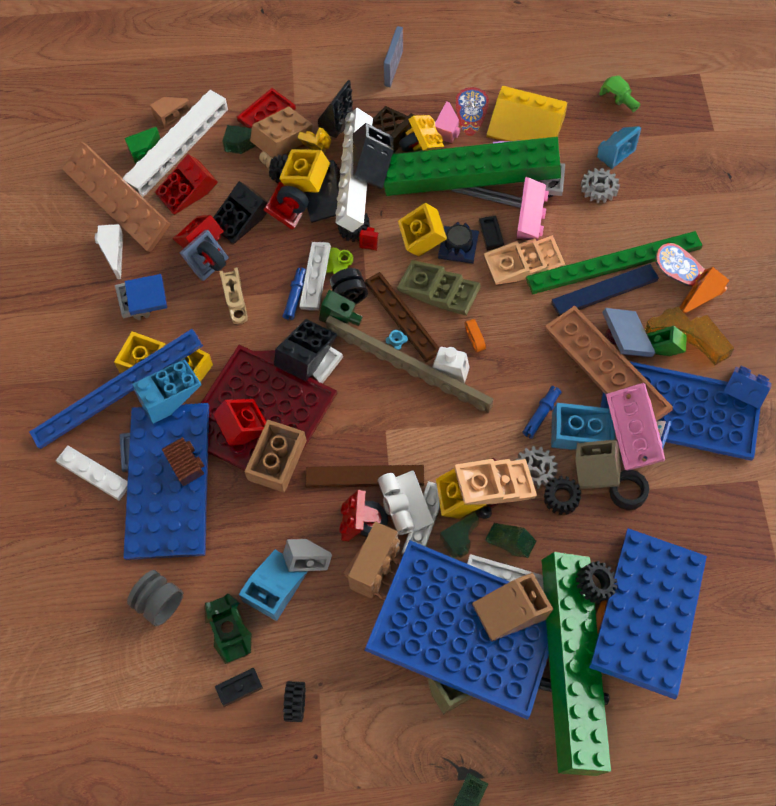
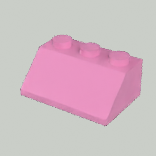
M525 177L517 239L531 240L535 238L538 241L539 236L542 237L544 226L540 224L541 219H545L546 208H543L544 201L547 202L549 191H545V184Z

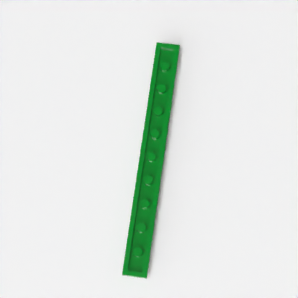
M696 231L528 275L526 281L533 295L657 261L658 249L667 243H674L688 253L700 250L703 245Z

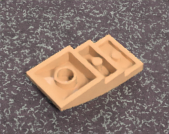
M553 235L538 241L534 238L520 244L518 241L484 253L496 285L526 280L528 275L566 266Z
M488 459L454 465L464 504L516 502L535 499L537 496L526 459L510 461V459L499 461Z

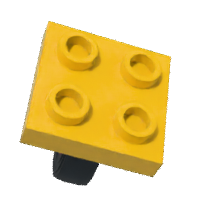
M430 115L412 116L408 119L412 128L406 132L407 136L399 142L402 151L412 149L414 151H420L421 149L427 151L444 147L442 136L437 132L435 121Z

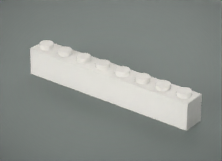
M209 90L125 174L123 179L144 197L228 110L226 98Z
M358 108L349 112L345 118L346 124L342 145L343 154L341 156L342 164L336 209V223L351 232H354L364 224L367 182L353 176V133L365 123L372 125L373 117Z

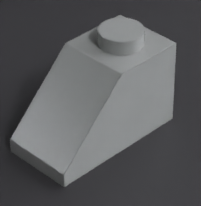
M287 539L283 557L289 572L328 570L332 554L307 539Z

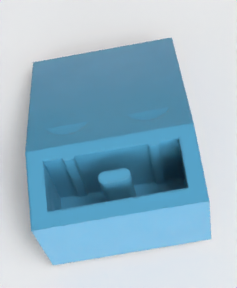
M183 359L132 385L138 400L154 424L177 410L201 386V382L187 361Z
M275 549L250 576L240 591L239 596L242 602L277 621L308 571L289 572L283 553Z

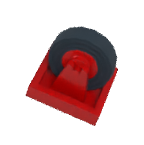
M280 181L263 210L293 230L307 208L309 201L301 190L292 186H284Z
M357 490L341 505L343 518L339 532L341 533L342 541L349 542L359 533L368 537L375 522L385 526L388 524V515L384 507L374 501H365V491Z

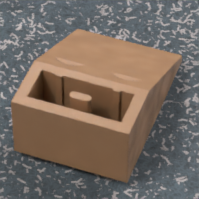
M533 572L514 579L472 603L491 641L544 621L553 610Z

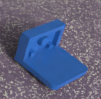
M740 366V368L735 367L723 392L760 409L771 389V383L766 376L758 374V376L753 375L750 369Z

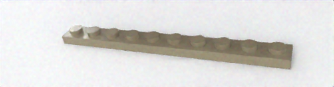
M330 315L327 318V329L336 333L337 336L343 338L347 343L359 346L364 352L373 353L378 359L386 360L392 363L394 367L408 371L411 376L419 377L427 384L435 385L441 388L443 392L457 396L460 401L468 402L480 411L489 413L492 409L494 399Z

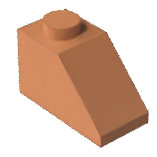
M163 97L150 105L153 116L164 128L181 119L191 109L187 98Z

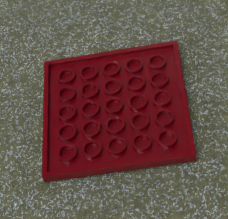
M238 345L201 402L209 404L208 453L245 471L260 438L258 437L244 445L228 444L213 416V413L224 400L254 399L266 422L271 420L304 431L307 440L305 448L336 397L337 390L310 377L307 381H304L274 366L273 360L242 345Z

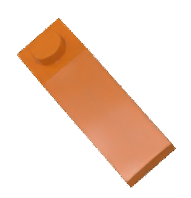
M714 267L705 269L675 313L677 315L687 313L705 302L722 295L726 291V285L730 280Z

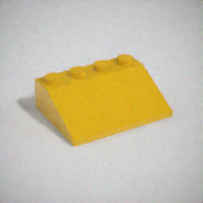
M502 86L486 137L500 141L558 137L565 118L568 102Z

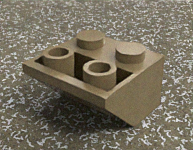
M617 440L577 443L575 460L580 489L620 486L622 456Z

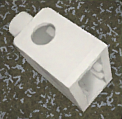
M440 347L432 368L465 384L469 371L467 354L457 351L454 347Z

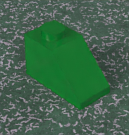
M153 127L124 139L136 164L161 138L157 127Z
M675 326L647 333L656 355L673 356L686 352L687 335Z

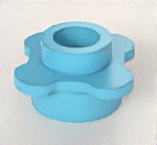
M393 330L389 337L386 338V343L391 344L397 350H400L402 344L408 341V337L399 330Z

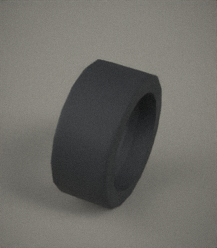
M621 471L620 482L623 480L635 482L639 485L641 494L635 500H628L619 494L618 486L610 487V498L619 508L635 510L646 501L650 490L649 483L645 476L637 471Z

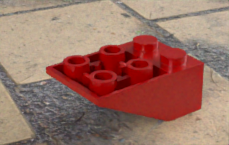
M187 154L156 189L155 194L175 215L206 196L218 181L198 159Z

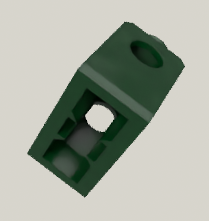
M329 290L321 304L319 321L326 323L330 315L348 325L352 323L359 326L363 316L354 312L356 305L354 302Z

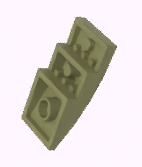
M412 260L397 290L432 306L467 316L481 286L479 282L463 279L461 274L445 271L443 266Z

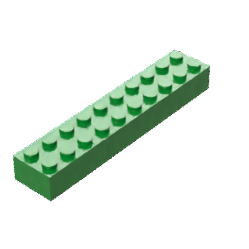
M558 137L392 154L384 182L386 196L525 182V177L535 181L561 178Z
M553 552L541 561L544 593L553 608L546 619L558 773L598 776L611 772L602 673L589 668L598 637L595 602H590V599L586 600L584 598L586 595L579 593L582 589H577L576 586L580 584L576 582V578L579 577L577 573L581 568L591 563L590 557Z

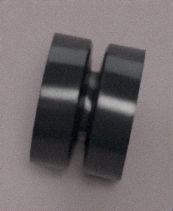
M343 269L330 278L332 291L355 304L363 301L368 295L367 287L359 269Z

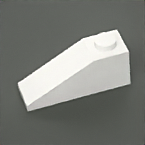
M119 224L98 226V232L95 233V242L99 244L116 278L121 279L123 232Z

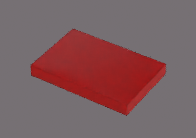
M271 88L237 116V121L252 131L253 124L287 107L295 110L296 105Z

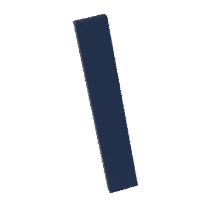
M648 264L554 298L551 303L558 316H560L573 306H576L579 310L657 282L659 277L652 265Z

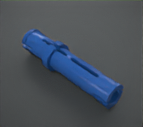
M297 268L294 281L290 285L291 291L282 315L287 320H289V317L290 320L294 319L305 281L306 269L301 268V272L300 268Z
M551 386L546 396L540 400L539 407L522 431L526 437L530 435L529 438L532 439L549 411L553 410L554 403L562 393L559 388L556 387L554 390L555 386Z

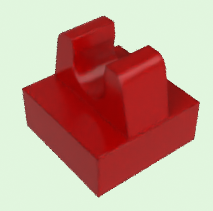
M368 227L367 230H361L359 248L377 251L379 232H375V228Z

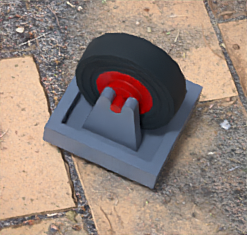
M204 230L179 252L201 281L208 278L214 271H220L226 265L225 261L229 258L209 230Z

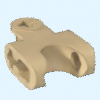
M236 267L234 268L235 271L219 272L231 320L234 324L238 325L247 322L248 315L241 289L239 271ZM241 310L243 316L236 318L234 316L235 311Z

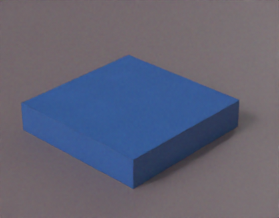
M161 274L125 281L128 308L131 316L167 308Z

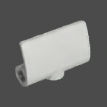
M413 470L397 477L393 473H387L378 478V483L384 496V509L388 515H391L398 535L411 533L433 524V518Z

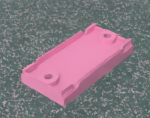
M645 383L606 394L625 470H633L665 461L660 434ZM628 394L631 395V398H630V399H627V398H626V396H627ZM644 456L647 457L645 462L642 460Z

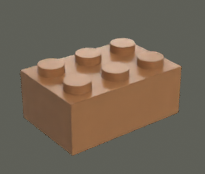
M287 107L253 124L250 141L272 158L280 154L282 156L290 152L291 149L303 145L298 139L299 132H312L313 124L292 108Z
M267 420L245 469L248 481L285 493L307 441L305 432Z
M378 522L374 523L348 575L349 588L371 599L375 593L378 594L383 585L381 580L384 575H388L391 569L390 561L392 557H397L400 546H398L400 542L398 531Z

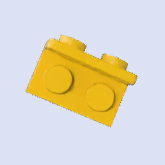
M319 127L317 134L306 131V133L299 132L298 139L306 147L322 150L325 153L326 149L331 145V137L323 128Z

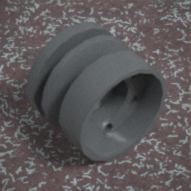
M151 570L134 585L127 598V604L132 609H135L138 614L143 613V617L156 627L165 623L180 605L184 593L173 583H167V579L161 576L158 571Z

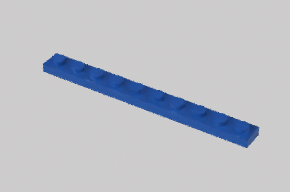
M193 329L187 331L29 431L37 447L42 449L134 390L133 383L181 361L203 347Z

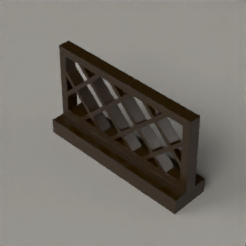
M385 106L373 118L372 126L381 124L382 127L377 129L383 132L394 130L389 134L393 136L394 154L400 148L399 142L407 136L406 132L412 128L408 119L416 115L410 113L407 116ZM386 113L392 115V117L382 118ZM397 120H404L400 124H395ZM393 122L394 125L384 127L383 123Z

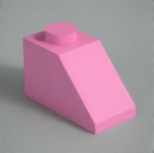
M446 101L435 122V127L442 136L443 141L452 143L454 138H457L460 133L459 119L450 102Z

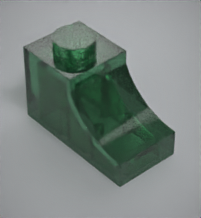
M475 512L440 532V540L452 558L457 556L459 558L463 557L469 552L471 545L469 535L479 523V518Z
M493 523L485 539L489 544L498 546L514 556L524 558L529 557L536 543V540L525 528Z

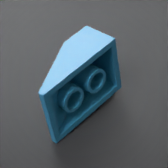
M557 403L552 411L551 448L572 450L577 448V443L615 440V429L609 408Z

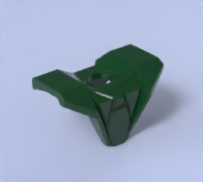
M226 594L224 597L212 602H206L204 605L205 624L210 623L214 633L213 647L225 664L250 654L252 634L243 624L237 608L240 603L230 594ZM232 622L233 630L229 633L223 632V623Z

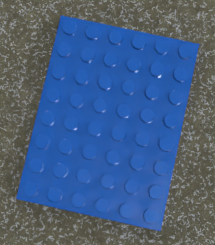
M411 540L408 542L364 650L527 720L531 715L549 655L546 620L497 640H490L472 603L504 586L509 581Z

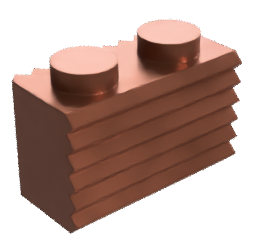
M181 437L162 448L163 453L183 486L204 475L201 469L204 467V464L199 456L195 458L192 452L195 449L190 440L186 442Z

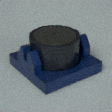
M456 222L451 227L444 226L447 239L440 244L438 259L474 264L479 231L470 230L467 223L460 225L459 222Z

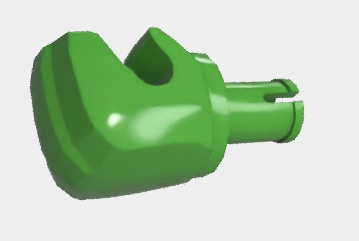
M612 76L605 80L600 90V96L612 92L616 94L614 98L617 105L624 103L632 112H635L640 107V103L630 95L632 90L629 84L621 76Z

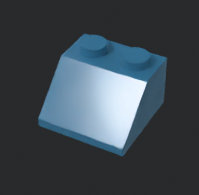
M639 126L623 127L618 132H614L607 141H602L598 146L597 158L613 169L636 150L641 128Z

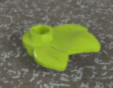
M331 248L326 273L333 272L335 274L351 266L354 261L352 253L348 250L340 251L338 248Z

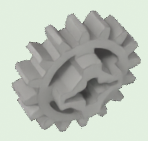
M594 168L593 172L588 170L587 175L584 174L581 181V192H585V198L590 196V201L596 199L597 203L600 200L606 203L607 199L612 201L613 196H617L620 184H618L619 179L615 178V173L610 174V170L606 172L603 168L600 171Z
M532 446L531 451L525 448L524 454L520 452L518 454L519 459L516 460L526 459L533 484L536 485L537 489H540L541 484L546 487L548 481L552 482L557 474L556 468L558 463L553 462L555 460L554 455L549 456L550 450L543 452V447L536 450L535 446ZM549 467L548 473L545 474V469Z

